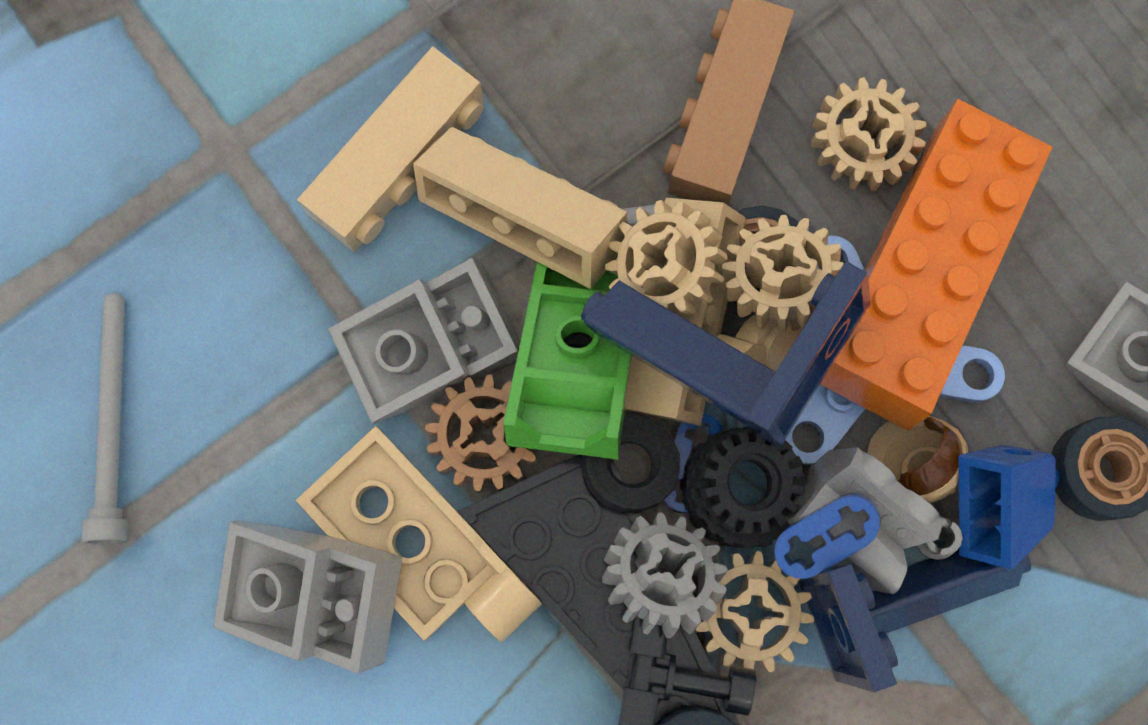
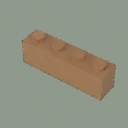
M733 0L730 10L720 8L711 34V38L719 40L714 55L704 53L695 82L703 84L698 100L688 98L679 127L687 129L683 144L681 146L672 143L663 169V173L671 175L668 193L689 200L723 202L728 205L795 10L764 0Z

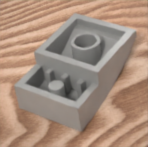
M474 258L466 260L428 282L418 279L328 328L371 423L374 424L447 395L445 392L447 387H451L454 390L464 387V378L470 377L474 382L508 366L517 360L520 339L484 265Z
M1125 282L1065 367L1118 416L1137 422L1147 431L1148 294Z
M238 520L229 522L213 628L296 661L314 656L359 674L385 663L403 557L373 547L321 534Z

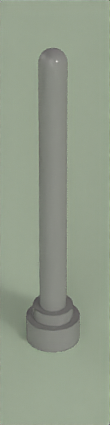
M116 292L107 294L103 300L94 508L88 510V519L82 520L81 543L121 544L128 541V520L123 519V509L117 508L125 299Z

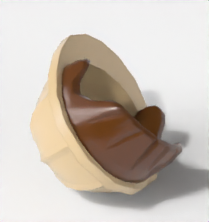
M928 416L909 431L890 421L886 422L878 428L870 439L867 453L886 465L902 486L932 504L956 492V488L959 485V456L968 453V445L958 429L943 420Z

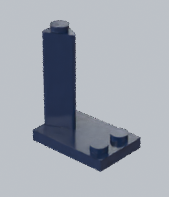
M845 261L836 276L828 273L822 279L811 300V305L816 307L776 372L620 280L606 295L597 291L589 298L583 308L581 320L598 336L755 430L760 437L780 448L870 306L868 273Z
M958 549L946 559L936 560L930 558L908 566L902 585L894 594L871 590L865 576L862 573L855 574L851 564L830 567L816 576L800 579L798 582L802 592L811 593L812 598L806 603L810 614L814 616V625L835 680L860 689L877 692L897 685L892 668L898 666V660L894 647L886 633L1017 587L1020 584L1022 574L1031 571V561L1027 554L1016 567L1007 569L959 556Z

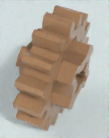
M487 375L483 387L477 388L472 379L466 377L464 378V392L458 394L451 387L445 389L450 400L447 406L433 403L431 409L440 417L439 423L425 424V430L428 434L437 436L438 441L431 443L426 448L430 455L438 456L443 454L444 458L436 467L441 474L448 473L452 469L456 470L453 479L455 486L461 488L470 478L473 479L474 491L476 493L483 492L486 481H493L498 491L504 489L505 482L503 477L510 474L519 482L524 479L518 467L522 461L533 465L537 462V457L528 450L529 448L517 447L515 452L512 453L506 444L503 423L512 381L508 380L499 390L495 388L492 375ZM491 400L501 404L492 410L476 408L473 402ZM457 416L461 421L460 437L452 442L453 445L450 446V427L453 419ZM482 423L484 427L490 428L495 424L496 427H494L492 433L496 440L490 445H487L482 440L473 444L472 442L477 438L474 431L477 425ZM475 458L492 459L497 467L476 469L465 464L472 462Z

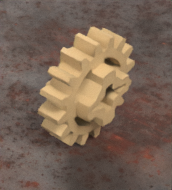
M865 77L859 78L854 91L845 83L840 84L835 93V98L829 95L824 98L820 106L822 113H817L811 127L819 132L814 134L811 140V147L824 148V151L817 160L818 165L823 166L832 163L835 169L832 172L831 179L834 181L843 174L850 176V189L855 190L861 180H867L870 190L876 191L881 185L883 177L891 186L896 184L902 176V171L906 173L911 171L917 163L915 156L921 153L926 144L925 141L918 138L926 128V121L913 120L912 118L920 107L919 104L915 102L905 106L901 100L906 90L901 87L893 94L886 92L887 82L884 79L879 81L875 89L869 88ZM851 109V116L848 119H843L841 124L836 125L837 118L845 111ZM895 144H900L897 154L885 161L884 156L888 152L887 149H892Z
M662 200L656 201L654 214L652 215L639 207L636 209L638 222L633 227L624 222H621L619 228L625 235L623 241H612L609 243L608 247L618 253L617 260L605 264V270L618 276L609 285V288L611 289L620 280L677 314V310H679L681 313L692 318L696 315L693 302L698 298L708 303H711L713 300L711 293L707 290L709 283H723L724 277L714 271L715 264L726 261L727 254L718 247H713L720 242L723 236L717 229L709 226L711 219L698 209L693 212V209L684 202L677 201L672 209ZM667 258V259H668V262H667V264L664 266V265H663V262H664V260ZM676 290L675 292L666 295L669 291Z
M781 215L778 220V226L770 227L764 218L759 219L757 233L753 234L746 229H741L739 231V245L728 244L726 248L727 262L722 264L723 282L726 283V298L728 301H737L738 315L741 318L755 312L758 328L762 329L769 319L777 320L780 332H786L788 320L796 319L798 324L804 328L810 318V313L816 309V307L811 305V300L818 285L828 273L836 276L844 264L840 262V244L827 245L829 231L826 228H822L814 234L809 232V219L803 218L797 227L789 226L787 215ZM752 285L759 287L760 292H758Z
M760 551L752 553L749 564L744 563L739 553L730 555L731 569L728 570L718 583L725 587L734 578L744 575L743 580H741V589L730 599L722 598L718 604L715 603L718 607L716 612L708 622L701 620L700 625L695 631L709 632L711 637L703 646L706 652L709 653L718 648L724 650L720 660V664L729 667L738 657L740 658L741 667L754 669L755 661H760L763 669L770 673L775 671L773 657L776 655L787 662H792L795 659L791 649L788 647L792 642L807 644L809 639L798 630L800 623L814 622V616L801 612L800 604L806 603L812 596L809 592L797 593L794 586L800 579L790 575L783 576L781 574L782 569L778 566L776 558L768 566H764L763 555ZM766 578L779 588L787 606L778 605L770 595ZM751 596L755 597V606L764 608V611L774 612L775 616H764L763 619H754L752 628H749L748 618L739 616V613L729 612L728 607L748 605L751 602ZM716 618L727 619L736 630L737 646L728 641L723 635ZM776 625L785 626L777 640L769 646L760 649L763 646V638L766 633Z

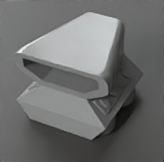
M858 447L828 450L810 467L803 496H797L794 499V502L799 505L795 514H787L785 518L792 525L837 497L848 493H857L868 497L877 506L880 514V527L876 538L866 547L833 566L851 564L855 574L862 573L865 576L871 590L894 594L901 587L908 566L904 549L938 540L944 521L928 501L902 486L896 480L893 472L875 457L863 452ZM849 505L844 506L840 509L843 514L842 520L839 524L829 529L833 537L849 529H852L857 536L865 533L863 522L869 515L864 509L854 512L850 509ZM820 534L808 542L816 549V547L825 543V540Z

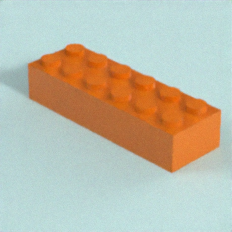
M960 99L955 101L934 129L865 269L868 273L870 306L820 385L907 431L932 414L1049 157L1052 146Z

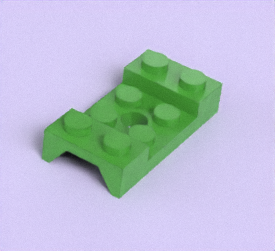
M537 262L503 423L507 446L618 459L632 356L595 334L581 320L583 308L589 298L597 291L606 295L610 290L609 285L618 276L606 271L596 284L589 289ZM575 332L586 333L593 339L589 345L583 348L569 347L563 341L568 335Z

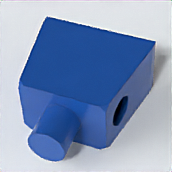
M999 445L964 453L959 456V528L963 537L959 547V556L1013 569L1052 530L1055 522V488L1059 485V472L1055 467L1056 459L1051 453L1009 445Z

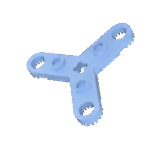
M828 236L827 245L840 244L841 259L844 263L847 261L864 270L855 248L849 241L838 236ZM962 346L939 398L969 403H980L992 398L1001 390L1005 380V371L1001 361L988 350ZM977 362L978 365H983V369L986 368V374H989V377H987L988 383H986L985 388L976 390L965 383L962 372L966 363ZM819 385L785 440L793 447L791 449L796 456H800L804 465H813L828 450L835 448L866 408ZM803 423L806 425L810 424L820 433V446L815 452L805 453L794 445L792 433L797 425Z

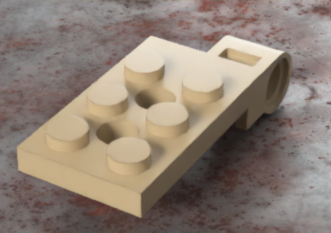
M377 426L369 431L295 500L327 536L373 547L402 556L396 548V538L399 532L409 526L418 527L423 532L425 546L422 552L413 558H402L394 609L423 641L428 640L465 604L482 625L497 640L503 643L543 604ZM382 488L388 496V507L381 516L367 518L360 509L361 496L368 489Z

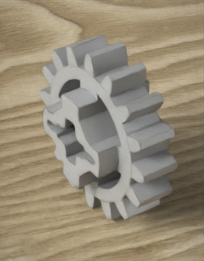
M657 513L650 526L642 516H639L635 519L630 530L624 527L619 530L614 540L615 545H611L605 555L604 561L610 566L607 567L602 576V583L616 585L608 601L610 605L624 602L628 607L622 618L624 622L628 623L636 616L643 619L642 628L644 634L649 635L656 624L662 625L666 638H672L679 629L680 624L688 634H691L700 625L701 620L708 622L718 609L715 603L718 604L726 594L727 588L718 582L728 572L727 566L713 563L714 558L721 550L718 545L704 546L701 541L706 530L702 527L695 530L692 534L686 531L685 517L680 516L675 525L672 526L667 524L664 513ZM636 552L638 557L635 563L638 569L635 573L631 574L630 560L632 554ZM695 575L698 576L699 583L696 598L693 595L696 586L692 581V577Z

